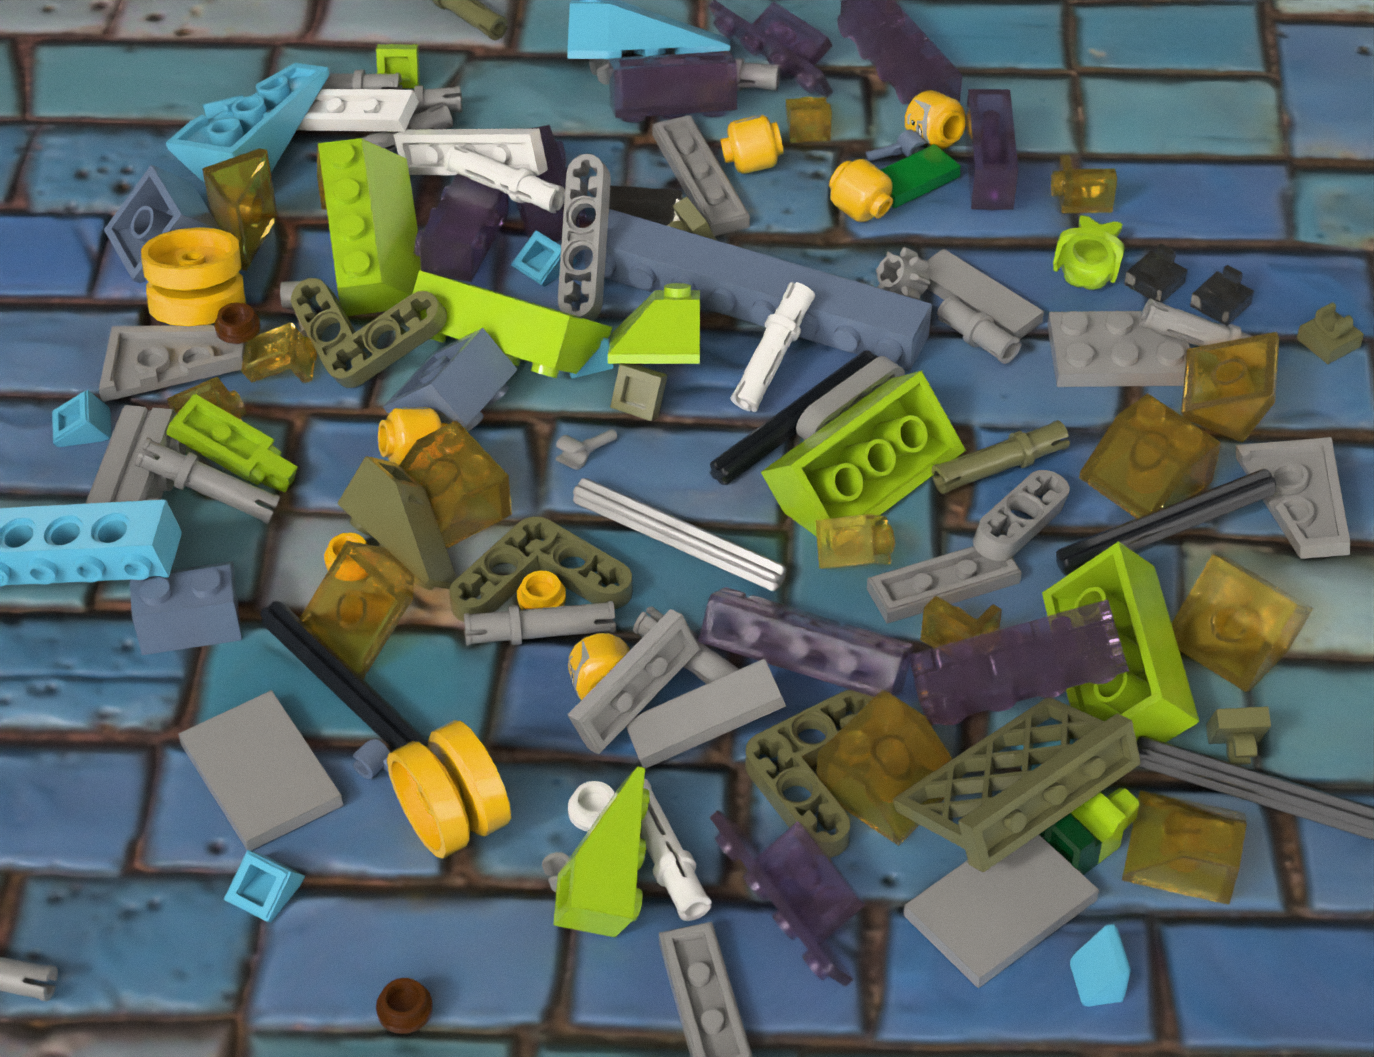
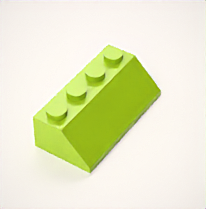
M362 138L318 143L339 302L347 316L385 312L413 294L419 270L424 271L408 161L406 158Z
M421 270L418 272L413 293L418 291L432 293L445 307L447 313L446 322L443 328L430 338L431 340L445 343L447 336L459 340L483 328L515 366H519L521 359L533 362L531 371L553 378L558 377L559 370L577 374L600 348L604 337L606 339L610 336L612 330L611 326ZM427 308L420 312L421 321L428 316L426 313Z
M921 370L889 379L761 471V474L786 515L831 548H837L934 475L931 471L932 466L953 460L966 450Z
M1118 541L1042 592L1071 707L1104 722L1115 714L1131 719L1136 741L1140 736H1146L1166 743L1200 722L1155 566Z

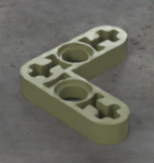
M307 278L301 281L291 294L292 307L324 367L341 386L346 388H355L365 383L436 335L443 328L447 318L445 307L432 293L418 291L358 331H355L336 295L322 280ZM315 295L316 301L324 310L320 313H317L311 307L312 301L310 299ZM427 308L426 313L428 316L421 321L420 312ZM404 321L406 322V326L410 329L407 332L400 326V324ZM339 323L340 332L331 341H322L324 330L331 324ZM394 330L396 336L393 343L387 348L378 349L377 341L379 337L386 331ZM365 347L372 353V356L367 358L368 355L363 351ZM352 358L351 364L353 367L345 371L347 369L345 363Z
M533 516L517 523L454 580L449 591L450 605L453 615L463 622L464 613L495 612L517 592L525 576L534 571L543 570L555 574L567 589L592 604L613 601L614 609H618L628 604L632 598V573L622 562L556 523L543 517ZM568 557H579L585 561L584 565L574 569L563 567L560 564L562 560ZM502 563H509L517 567L513 573L508 575H498L491 571L493 567Z
M860 689L842 691L754 735L746 745L745 769L748 776L805 849L812 855L820 858H832L846 850L849 844L850 819L846 811L810 767L867 739L874 733L877 727L878 703L870 693ZM846 712H852L851 715L846 716ZM864 714L863 718L859 719L857 715ZM816 729L821 731L826 738L822 742L809 744L803 742L798 735L803 730ZM765 754L767 756L759 760L760 755ZM778 756L777 768L780 774L776 776L777 768L770 759ZM801 786L806 788L811 793V796L805 801L793 802L784 797L783 792L789 787ZM817 811L818 819H816V817L814 816V814L817 813ZM817 820L827 831L836 829L835 834L830 836L826 831L817 833Z

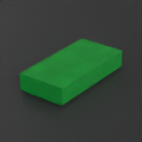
M933 144L881 169L882 172L890 177L893 184L890 195L893 198L891 207L895 209L959 178L961 165Z

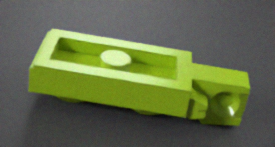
M197 394L192 395L168 425L166 433L168 436L246 481L249 480L256 485L262 482L264 486L286 492L295 479L298 466L281 457L282 452L273 445V438Z

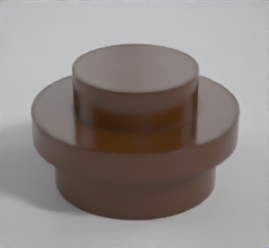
M236 302L227 304L219 310L214 327L216 335L222 341L242 344L257 336L261 324L259 316L249 305Z
M395 979L389 982L378 996L376 1002L378 1020L383 1027L394 1033L407 1034L421 1029L431 1018L433 1012L432 997L429 991L414 979Z

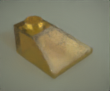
M346 541L299 619L364 679L413 600L414 575L384 547Z
M1140 790L1138 796L1140 805L1137 818L1133 821L1122 881L1229 905L1241 863L1247 826L1245 813Z

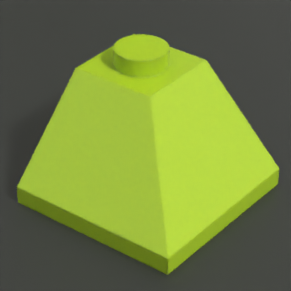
M683 283L664 285V290H655L611 333L608 364H700V290H691V285Z

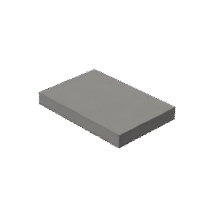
M272 690L178 733L183 749L246 850L252 851L343 806L340 792Z
M1037 835L984 873L970 866L968 860L906 903L903 916L977 988H980L1097 901L1099 889L1040 835Z

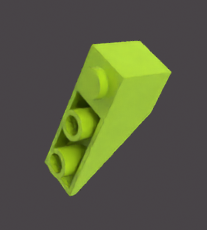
M637 766L619 786L558 873L554 926L616 937L632 921L638 918L643 895L642 890L636 888L637 872L643 864L646 853V840L640 838L641 821L647 813L650 800L649 790L644 788L645 768Z

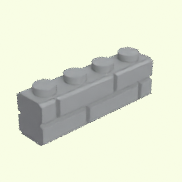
M125 405L122 408L85 504L161 500L164 491L172 490L174 481L142 467L135 466V461L139 452L156 460L159 459V457L145 452L141 448L147 437L176 452L185 454L187 446L166 434L169 423L177 415L173 409L152 407L150 411L146 407Z

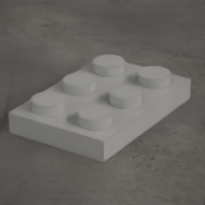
M1142 311L1049 312L1047 326L1057 387L1193 386L1195 369L1190 345L1167 334L1141 327L1139 323Z

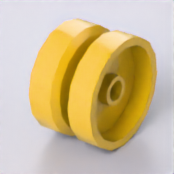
M215 228L177 229L162 233L148 240L141 248L144 277L149 281L146 284L149 314L157 321L178 326L209 325L215 323L219 310L225 305L236 302L246 304L243 276L239 273V270L242 268L239 241L231 233Z
M453 720L432 731L428 740V748L420 742L412 741L389 753L387 758L388 772L396 796L414 831L426 848L436 857L444 859L466 847L469 842L470 831L485 837L508 825L511 819V811L504 784L484 745L472 729L462 721Z

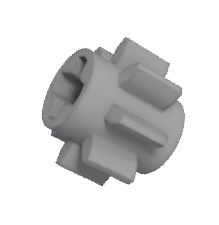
M903 247L900 256L887 252L886 257L876 268L877 279L880 283L877 288L920 300V296L931 283L928 271L926 270L930 263L919 258L917 252Z

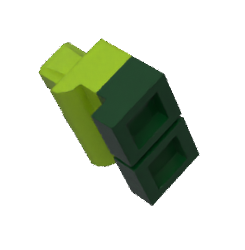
M1119 788L1107 797L1100 792L1039 835L1084 875L1120 848L1123 831L1137 818L1140 804L1138 799L1126 788Z

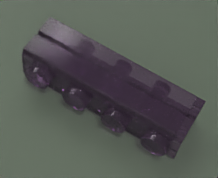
M841 0L840 15L837 18L838 29L844 38L850 37L856 44L861 58L864 60L869 59L876 67L879 78L883 82L888 81L895 88L897 97L902 104H910L915 96L928 90L940 92L956 99L958 102L960 101L963 75L894 0Z
M724 587L710 595L699 635V642L758 661L765 658L767 664L889 702L903 690L914 650V644L849 624L841 627L839 621L754 595L746 597V593Z
M1108 600L909 655L918 699L929 726L935 724L955 725L963 721L968 715L986 710L994 712L1006 711L1012 708L1016 702L1037 696L1043 698L1057 697L1064 693L1067 688L1088 682L1093 684L1108 683L1117 674L1129 671Z

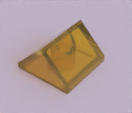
M260 148L202 168L210 212L222 231L229 232L238 239L242 267L240 270L244 271L248 270L278 217L268 152L266 149Z
M1272 332L1187 349L1181 407L1183 418L1243 443L1276 402L1279 353L1278 333Z

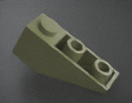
M365 456L337 504L351 516L349 522L354 528L366 535L373 536L380 543L378 549L383 555L395 562L402 563L410 571L408 577L411 581L427 590H433L434 587L450 589L451 584L457 577L425 488L397 463Z

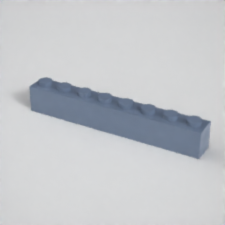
M609 209L604 276L606 279L652 293L655 290H664V285L689 284L691 285V290H700V307L764 327L768 316L774 314L778 308L790 282L794 284L797 282L807 286L815 294V298L799 326L801 329L799 337L857 355L864 350H870L874 356H886L906 370H911L929 337L931 303ZM585 249L586 269L593 260V252Z

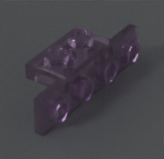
M716 0L709 4V8L716 18L713 24L725 37L731 38L734 35L740 39L742 46L752 55L757 57L759 54H762L767 58L769 64L780 65V74L785 75L788 72L793 75L796 82L808 93L812 94L814 91H817L826 98L833 93L822 71L814 67L832 47L826 35L774 1L753 24H750Z
M717 810L710 816L711 821L720 831L715 837L717 844L734 862L741 859L749 870L743 875L746 883L763 901L769 897L778 909L772 914L777 925L790 939L794 940L799 937L808 949L802 955V958L809 968L822 981L830 976L846 987L854 979L825 940L866 905L809 830L799 821L759 854L741 828Z

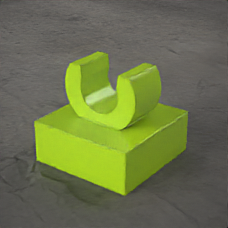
M418 44L377 45V74L401 73L402 82H399V85H402V88H415V86L420 85Z

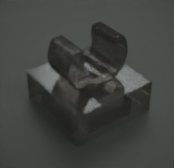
M1160 244L1157 247V253L1151 250L1126 271L1124 285L1149 299L1162 303L1185 283L1188 270L1174 263L1176 258L1174 250Z
M1226 265L1223 274L1217 271L1192 293L1190 307L1228 326L1251 305L1254 290L1240 284L1243 276L1242 272Z

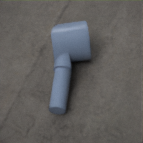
M906 130L899 136L896 143L867 151L866 158L870 162L892 155L904 154L908 157L923 150L921 145L925 144L926 141L916 131Z
M369 740L354 753L353 756L357 760L353 763V768L366 779H372L382 768L388 772L387 758L390 751L380 740Z

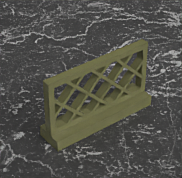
M1048 696L893 798L895 810L897 813L965 849L969 865L984 873L1141 764L1132 720L1115 714L1104 722ZM1050 717L1062 722V724L1037 727ZM1080 738L1074 743L1070 744V739ZM1061 740V745L1033 748L1034 743ZM1024 745L1023 750L999 752L1005 747ZM1041 764L1034 770H1031L1032 765ZM1022 766V771L994 774L995 769ZM985 771L984 776L960 778L968 772ZM1003 790L994 797H992L993 791ZM982 793V798L955 801V796ZM945 797L943 803L921 805L927 799ZM962 817L958 820V824L952 821L953 818Z

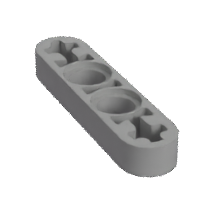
M583 154L572 160L566 173L558 306L562 312L593 321L600 314L603 305L611 176L607 166L598 157L592 154ZM589 168H592L597 175L589 178L587 188V185L581 180V176L588 175ZM587 191H589L594 197L587 196ZM585 208H594L596 211L594 222L586 228H578L576 226V218L579 212ZM581 250H592L593 260L590 266L583 270H575L573 260L576 254ZM573 280L581 281V287ZM582 291V294L589 300L588 303H582L580 311L572 306V302L579 301Z

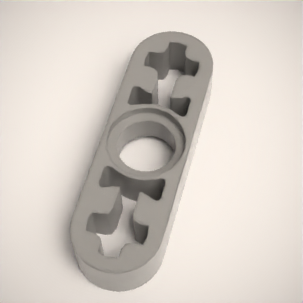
M886 356L877 357L809 405L798 420L796 426L797 435L806 440L889 379L905 375V370Z
M1049 470L1032 472L981 518L973 538V545L977 552L985 558L994 561L1011 559L1062 511L1070 491L1068 482L1059 474ZM1045 493L1041 500L1038 497H1036L1037 495L1041 496ZM1017 510L1028 514L1032 519H1024L1018 517L1011 511ZM1002 529L1007 533V535H1000Z

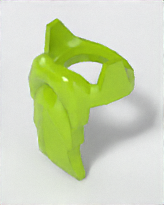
M1080 216L1079 228L1064 230L1059 236L1053 260V271L1058 272L1061 267L1066 282L1087 290L1101 289L1109 280L1115 283L1125 250L1123 242L1117 238L1121 233L1122 223L1114 221L1098 224L1089 216Z

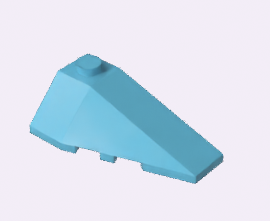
M571 0L568 59H622V54L626 53V50H634L635 54L643 55V57H658V55L666 53V48H674L675 54L683 56L730 53V38L620 0Z
M294 63L256 84L257 93L239 100L232 97L223 102L224 111L214 117L207 119L202 114L191 120L166 142L167 148L212 191L232 194L236 197H246L254 192L256 187L273 171L329 77V69L323 66Z

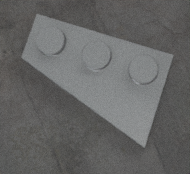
M214 325L112 326L99 385L101 401L106 402L242 370L245 366L248 341L242 344L224 342L216 335Z
M1331 437L1236 445V459L1246 475L1261 469H1268L1275 478L1277 484L1275 486V494L1262 500L1300 559L1350 555V537Z

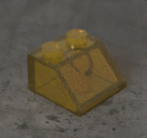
M1147 393L1116 416L1081 469L1079 478L1137 519L1190 498L1213 481L1221 442Z
M457 420L416 440L399 465L425 488L446 549L512 515L509 475Z
M1212 554L1171 624L1179 651L1243 691L1249 692L1289 651L1314 608L1234 560Z
M882 689L818 752L817 777L844 810L899 846L919 824L897 813L893 798L953 758L925 715ZM945 797L927 799L921 805L941 803Z

